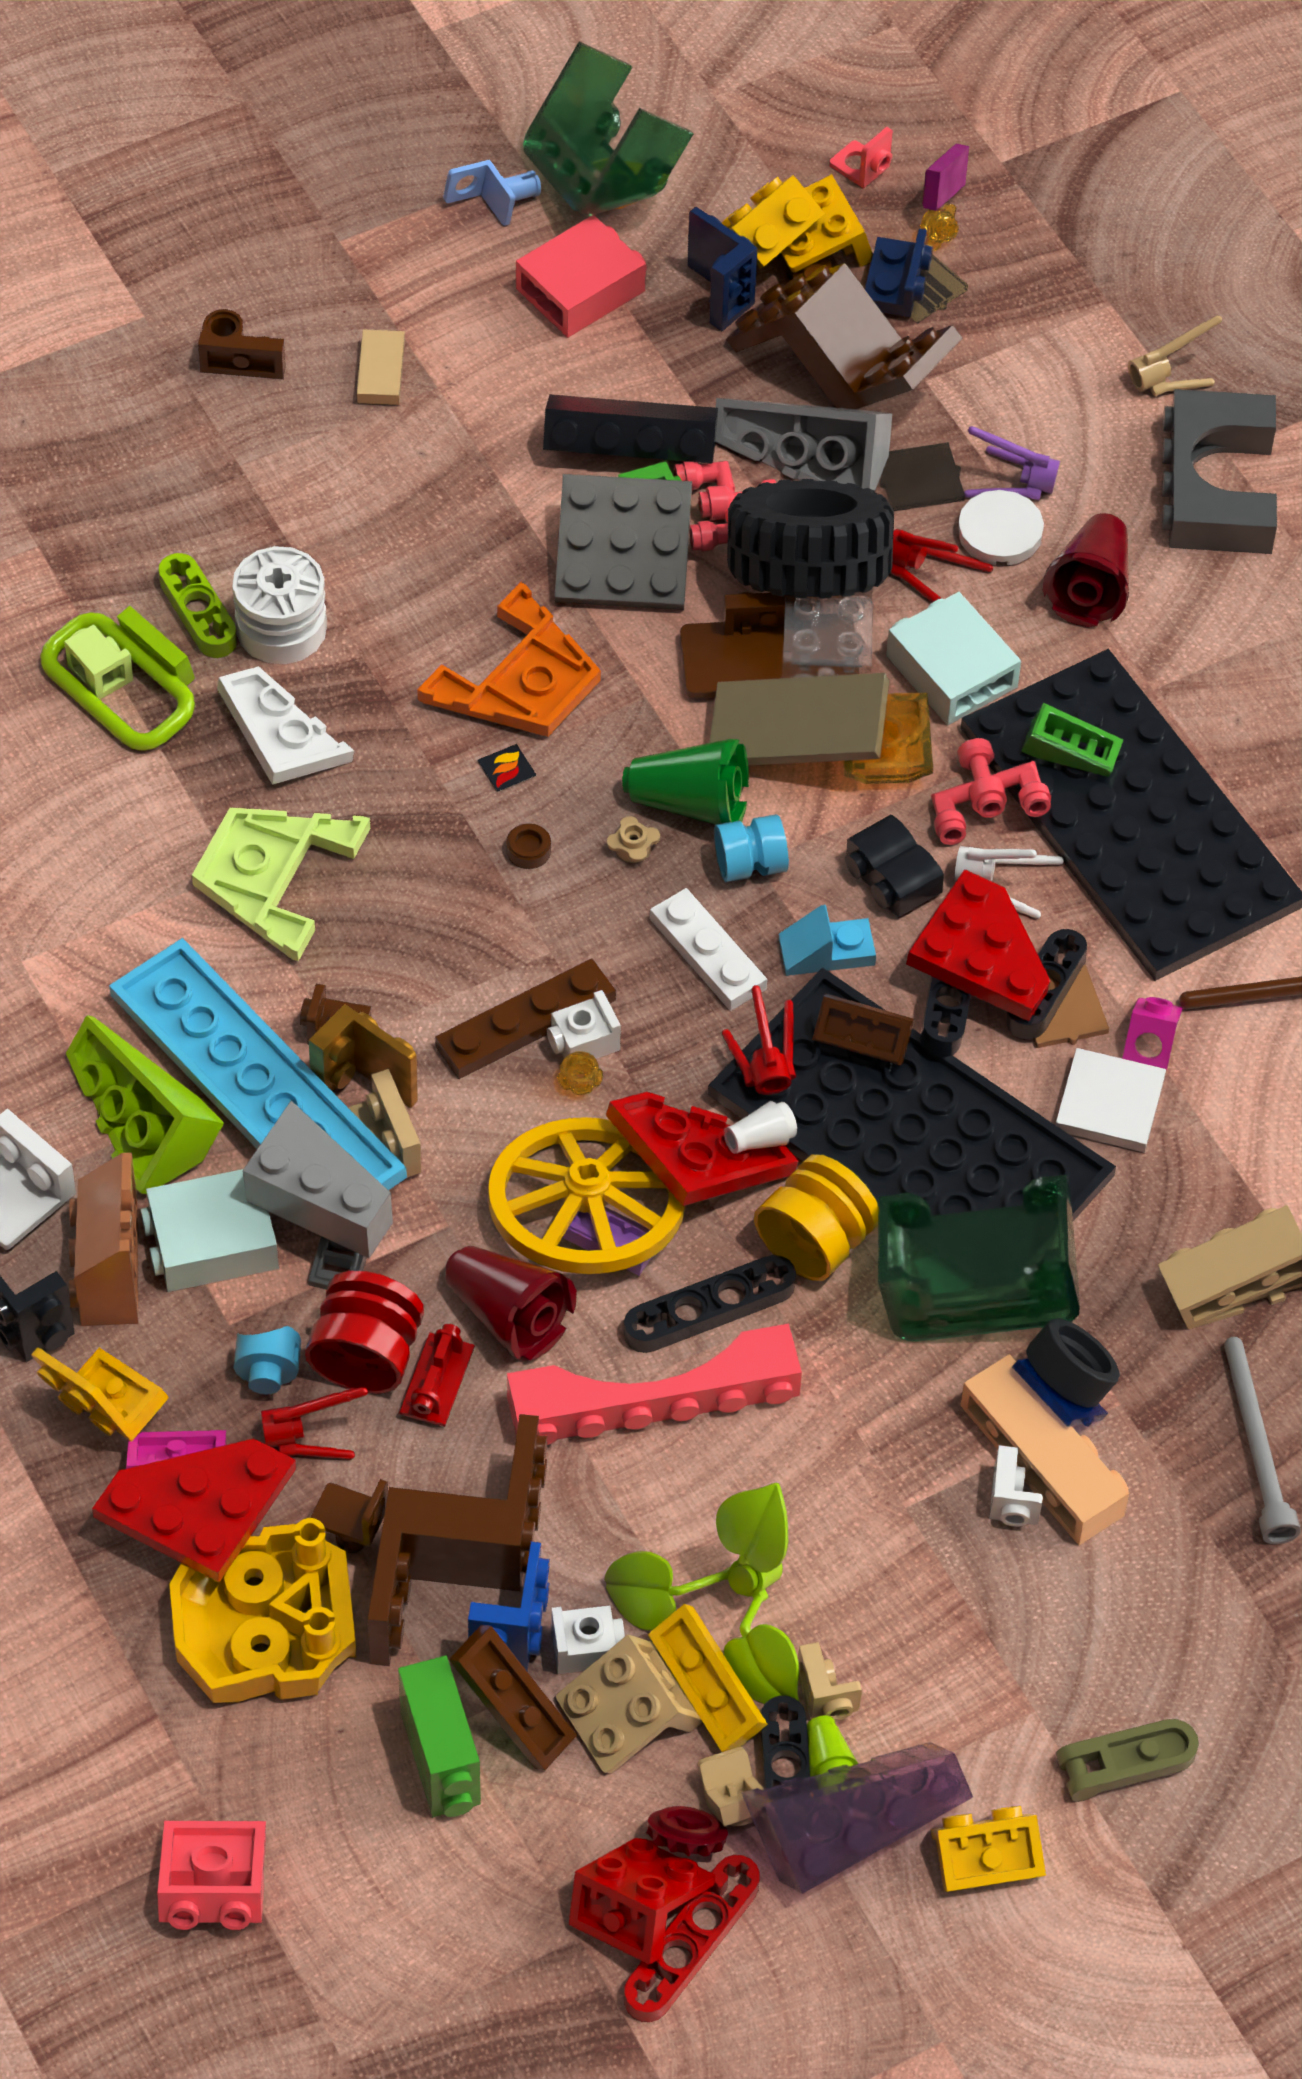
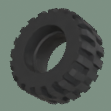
M788 479L779 480L778 483H762L756 488H746L742 493H738L728 508V568L734 578L744 586L750 585L753 590L759 592L768 591L772 595L782 597L790 595L795 596V598L819 597V599L839 595L842 597L852 596L855 592L864 593L870 591L873 586H880L892 570L893 508L882 494L877 495L870 488L863 489L856 484H842L834 480L814 481V479H802L801 481H791Z

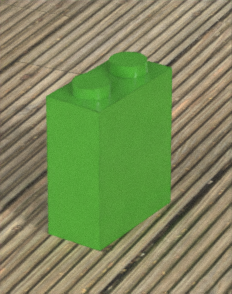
M446 1655L398 1668L400 1713L432 1818L444 1814L448 1817L463 1815L474 1806L481 1805L480 1760L448 1657Z

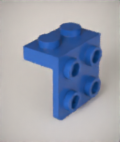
M531 1541L521 1608L471 1602L468 1616V1638L480 1625L492 1626L527 1672L530 1655L539 1656L543 1633V1626H541L542 1612L547 1610L550 1583L548 1582L550 1559L541 1558L540 1542Z

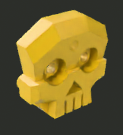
M306 1518L297 1524L264 1527L260 1536H251L220 1582L182 1563L169 1583L177 1662L213 1703L241 1702L274 1691L275 1696L281 1700L318 1695L322 1685L340 1663L346 1658H356V1640L346 1551L325 1540V1527L321 1521L315 1518ZM252 1577H258L263 1580L256 1586L246 1583ZM311 1605L310 1610H308L306 1613L302 1612ZM259 1643L269 1646L264 1652H256L252 1649Z

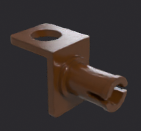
M380 1479L372 1497L334 1483H328L310 1518L321 1521L326 1532L336 1535V1543L340 1549L344 1550L345 1542H347L348 1553L358 1552L364 1546L370 1547L385 1515L388 1481Z

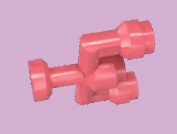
M682 461L681 464H674V476H679L682 481H692V490H697L705 483H717V486L706 487V492L698 493L700 515L702 518L709 517L710 521L726 519L727 522L715 525L708 520L690 525L689 537L692 550H701V552L712 551L719 544H727L728 508L735 496L743 492H735L728 461L704 464ZM775 479L763 480L762 483H766V482L776 483V480H775Z
M975 738L964 742L957 751L960 765L972 772L974 781L931 795L937 816L933 823L935 832L940 841L946 845L957 844L966 836V823L964 816L956 811L955 805L971 800L974 811L982 817H996L1003 812L1007 802L1005 789L1020 784L1021 790L1018 797L1021 807L1028 816H1042L1051 808L1049 788L1041 783L1035 761L991 775L988 765L993 761L994 752L991 743L982 738Z

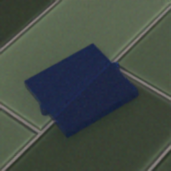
M1028 1358L1017 1360L1012 1366L1067 1427L1080 1424L1089 1427L1093 1422L1103 1420L1108 1414L1099 1403L1095 1407L1086 1408L1075 1405L1060 1396L1040 1378Z

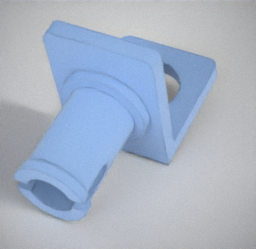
M490 160L449 170L443 199L446 203H452L481 195L500 223L506 226L510 224L515 201L539 196L541 193V182L538 175L535 176L536 172L533 170L504 178ZM468 175L474 176L473 182L468 187L456 190V185L462 178Z

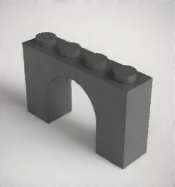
M1174 389L1172 406H1164L1162 430L1170 432V439L1164 438L1162 464H1170V472L1164 471L1162 481V497H1169V505L1164 504L1162 511V530H1169V548L1272 554L1277 530V494L1228 491L1217 488L1202 479L1193 465L1200 459L1215 453L1271 455L1276 431V395Z

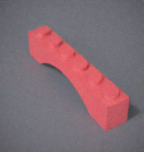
M788 1323L743 1331L725 1350L707 1363L684 1374L659 1381L631 1384L603 1382L575 1375L555 1365L507 1373V1399L515 1434L517 1435L520 1414L539 1416V1435H546L548 1437L547 1445L557 1439L574 1436L591 1438L608 1430L624 1427L628 1429H641L652 1422L669 1419L686 1421L696 1417L698 1414L719 1410L730 1413L738 1411L747 1405L758 1403L781 1404L792 1397L800 1396L802 1371Z

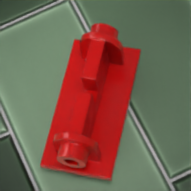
M444 1324L442 1329L436 1330L435 1334L429 1332L401 1406L400 1415L443 1427L446 1426L475 1348L474 1344L463 1342L459 1327L453 1324Z

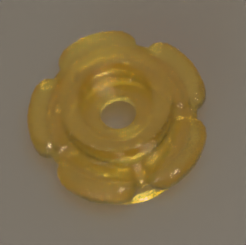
M573 1052L566 1056L559 1066L561 1073L558 1074L557 1078L560 1086L564 1090H571L575 1095L591 1093L593 1087L600 1086L603 1080V1071L599 1068L596 1058L587 1052ZM577 1074H583L584 1077H583V1078H577L576 1075H577Z

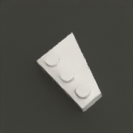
M259 666L219 677L217 690L272 785L352 762L354 750L344 741L338 743L326 733L327 726L316 716L310 719L294 705L295 698Z

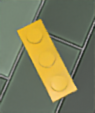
M683 1604L648 1634L721 1752L741 1747L768 1725L693 1606Z

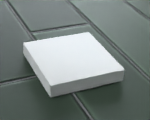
M1076 1048L1056 1126L1069 1135L1145 1153L1166 1069Z

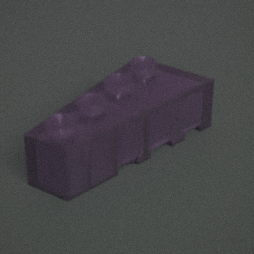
M931 1742L872 1757L871 1761L857 1765H842L828 1769L827 1773L804 1779L797 1777L782 1781L781 1785L763 1790L756 1788L741 1792L779 1881L802 1894L973 1798L955 1753Z

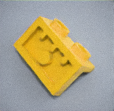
M1011 1806L991 1810L992 1819L973 1822L972 1813L943 1817V1827L931 1829V1836L937 1843L944 1891L949 1892L1046 1876L1037 1815L1022 1814L1021 1806Z

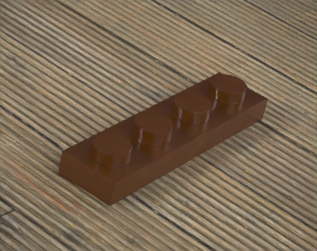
M593 958L435 1036V1046L457 1078L461 1079L546 1036L547 1028L551 1027L553 1012L594 998V993L603 990L610 1004L616 1001V990Z

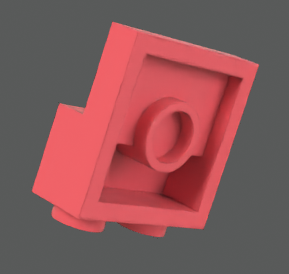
M164 1821L157 1891L159 1922H169L171 1926L180 1930L191 1929L198 1923H221L230 1930L244 1929L249 1923H262L266 1821Z

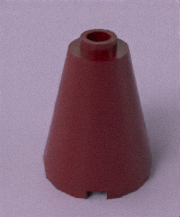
M1107 513L1092 516L1047 568L1042 591L1044 597L1047 594L1052 602V610L1057 616L1072 624L1095 627L1098 626L1100 621L1111 619L1110 622L1116 620L1125 609L1129 598L1128 531L1124 522L1118 517Z
M466 1246L461 1250H457L447 1261V1285L506 1351L515 1358L521 1360L520 1357H525L528 1360H535L548 1352L563 1336L567 1328L561 1325L566 1311L574 1313L577 1290L573 1281L563 1274L475 1246Z

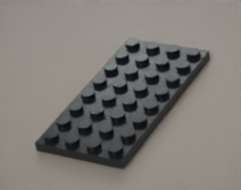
M1109 648L962 717L961 730L969 740L982 738L991 743L994 758L989 766L995 774L1035 761L1041 783L1049 788L1051 808L1042 816L1028 817L1058 856L1064 859L1065 865L1154 981L1302 908L1301 889ZM1043 703L1123 739L1114 768L1109 777L1039 759L1021 751L1030 725ZM1061 737V740L1068 743L1069 739ZM1079 742L1078 748L1085 750L1087 744ZM1096 747L1094 755L1101 758L1104 748ZM1020 784L1007 788L1021 806L1018 797L1021 790Z
M822 967L791 999L793 1001L794 1014L793 1065L796 1078L791 1080L792 1084L790 1087L772 1095L758 1093L755 1086L746 1087L743 1072L734 1058L708 1085V1095L742 1119L769 1101H773L776 1104L785 1102L792 1110L797 1124L796 1136L790 1138L788 1144L785 1145L793 1155L802 1161L811 1154L825 1155L843 1164L868 1187L877 1201L881 1216L1003 1300L1115 1176L1116 1166L953 1055L937 1057L928 1053L920 1043V1033L913 1028L904 1061L901 1065L812 1040L825 994L885 1010ZM784 1008L768 1023L772 1045L777 1047L780 1053H783ZM760 1033L742 1050L749 1064L753 1060V1053L762 1048Z

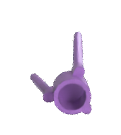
M973 426L969 427V434L997 446H988L986 448L988 454L1022 465L1023 470L1020 482L1027 483L1028 486L1027 488L968 489L964 491L966 498H973L983 492L995 490L1016 492L1024 497L1040 500L1041 492L1052 494L1060 464L1059 460L1030 451Z

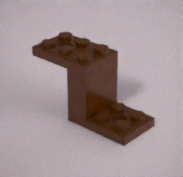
M843 263L830 269L826 265L821 266L807 278L801 274L788 282L784 287L780 284L772 286L760 297L762 304L757 309L753 308L737 319L735 325L738 328L726 340L737 353L782 335L836 408L859 409L913 390L958 344L962 337L955 327L951 325L937 331L931 327L912 340L909 336L901 339L848 266Z
M519 1415L507 1500L389 1487L367 1619L370 1664L390 1666L392 1649L402 1648L405 1620L402 1619L403 1604L408 1605L412 1579L520 1592L523 1573L526 1574L531 1541H534V1533L539 1528L541 1514L540 1492L541 1488L545 1486L547 1459L545 1458L548 1437L546 1435H539V1416Z

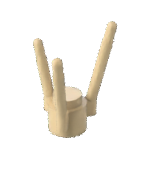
M1217 315L1161 348L1128 362V371L1136 389L1142 392L1150 388L1153 396L1156 397L1163 393L1174 391V389L1188 390L1213 386L1215 381L1212 378L1166 382V377L1171 376V366L1166 356L1184 347V345L1192 342L1196 337L1221 323L1222 317Z

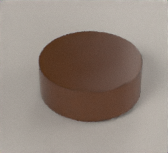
M529 823L513 828L506 840V852L509 860L517 867L523 869H534L545 864L551 855V838L549 833L543 827Z

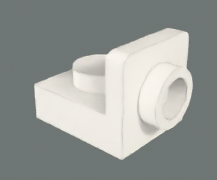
M999 1445L993 1473L989 1519L999 1520L1006 1525L1015 1527L1027 1524L1036 1525L1038 1524L1043 1495L1023 1492L1025 1467L1017 1466L1018 1448Z

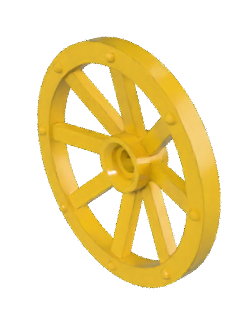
M601 1118L561 1119L526 1131L501 1152L495 1161L489 1178V1211L500 1235L511 1247L526 1258L540 1265L563 1272L577 1274L609 1273L633 1267L650 1259L666 1247L674 1238L682 1223L685 1206L680 1204L654 1172L610 1171L630 1151L637 1155L639 1154L610 1120ZM576 1141H600L613 1145L596 1160L585 1158ZM560 1144L571 1166H561L529 1159L528 1157L546 1147ZM513 1172L558 1181L507 1201L506 1199L507 1183ZM617 1188H666L669 1200L663 1216H658ZM561 1198L565 1200L543 1239L530 1233L514 1217ZM608 1203L650 1231L628 1244L616 1247L604 1207ZM578 1211L590 1214L600 1250H575L558 1246Z

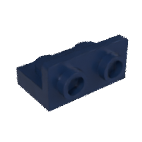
M919 228L916 243L877 237L865 290L882 313L911 317L914 302H922L926 277L921 276V271H929L933 254V246L926 245L927 229Z

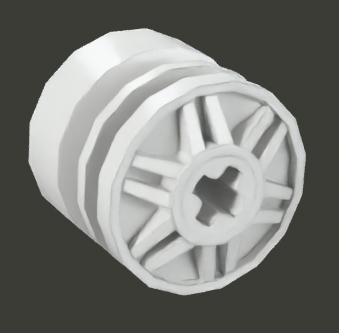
M274 546L257 550L243 559L234 572L232 589L236 634L240 645L252 657L266 663L289 664L301 661L316 652L324 641L327 627L326 606L324 603L325 580L320 565L309 554L292 547Z

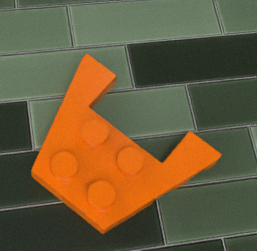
M520 582L497 606V617L527 634V636L479 686L441 664L417 689L418 700L424 704L549 737L601 681V670L570 634L565 635L553 622V615L545 606L540 607L532 598V591L528 586Z

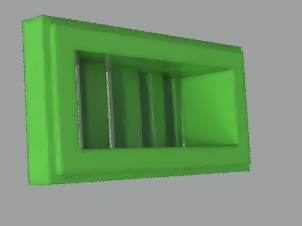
M1043 703L1030 725L1021 751L1039 759L1109 777L1114 768L1123 739ZM1061 737L1069 739L1068 743L1061 740ZM1079 742L1087 744L1085 750L1078 748ZM1096 747L1104 748L1101 758L1094 755Z

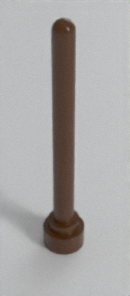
M1302 976L1186 991L1180 995L1179 1003L1184 1009H1195L1302 995Z

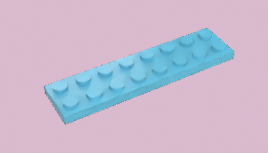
M183 938L109 985L111 997L256 1149L259 1148L285 1108L292 1101L387 1190H390L407 1178L404 1164Z

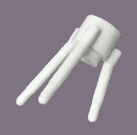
M960 846L956 860L955 881L958 880L964 869L992 881L995 863L1062 865L1064 859L1061 856L1037 855V852L1033 849H980ZM1010 898L1017 912L1035 919L1041 917L1039 910Z

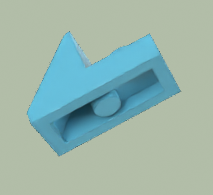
M826 905L819 906L779 933L778 939L786 976L815 973L822 967L827 971L874 966L876 962V952L869 919L830 923Z

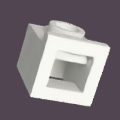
M603 990L595 992L592 999L552 1013L551 1027L547 1028L548 1040L555 1054L562 1053L569 1068L620 1050L621 1025Z
M611 1606L562 1611V1607L552 1608L551 1631L558 1674L585 1671L625 1637L622 1618L612 1619Z

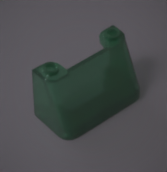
M1067 1175L1044 1176L1029 1182L1023 1189L1024 1205L932 1216L928 1203L923 1198L914 1194L902 1193L879 1197L878 1285L893 1333L900 1339L907 1341H927L1042 1328L1049 1320L1057 1318L1070 1322L1075 1320L1080 1314V1294L1071 1195Z

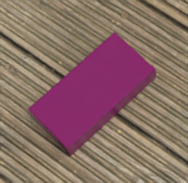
M956 143L926 169L922 200L923 208L937 211L965 186L970 146Z

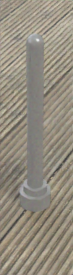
M1230 1337L1225 1341L1224 1348L1265 1505L1261 1511L1262 1516L1259 1518L1262 1537L1269 1544L1287 1543L1296 1539L1301 1533L1297 1512L1290 1508L1288 1503L1283 1501L1243 1342L1238 1337Z

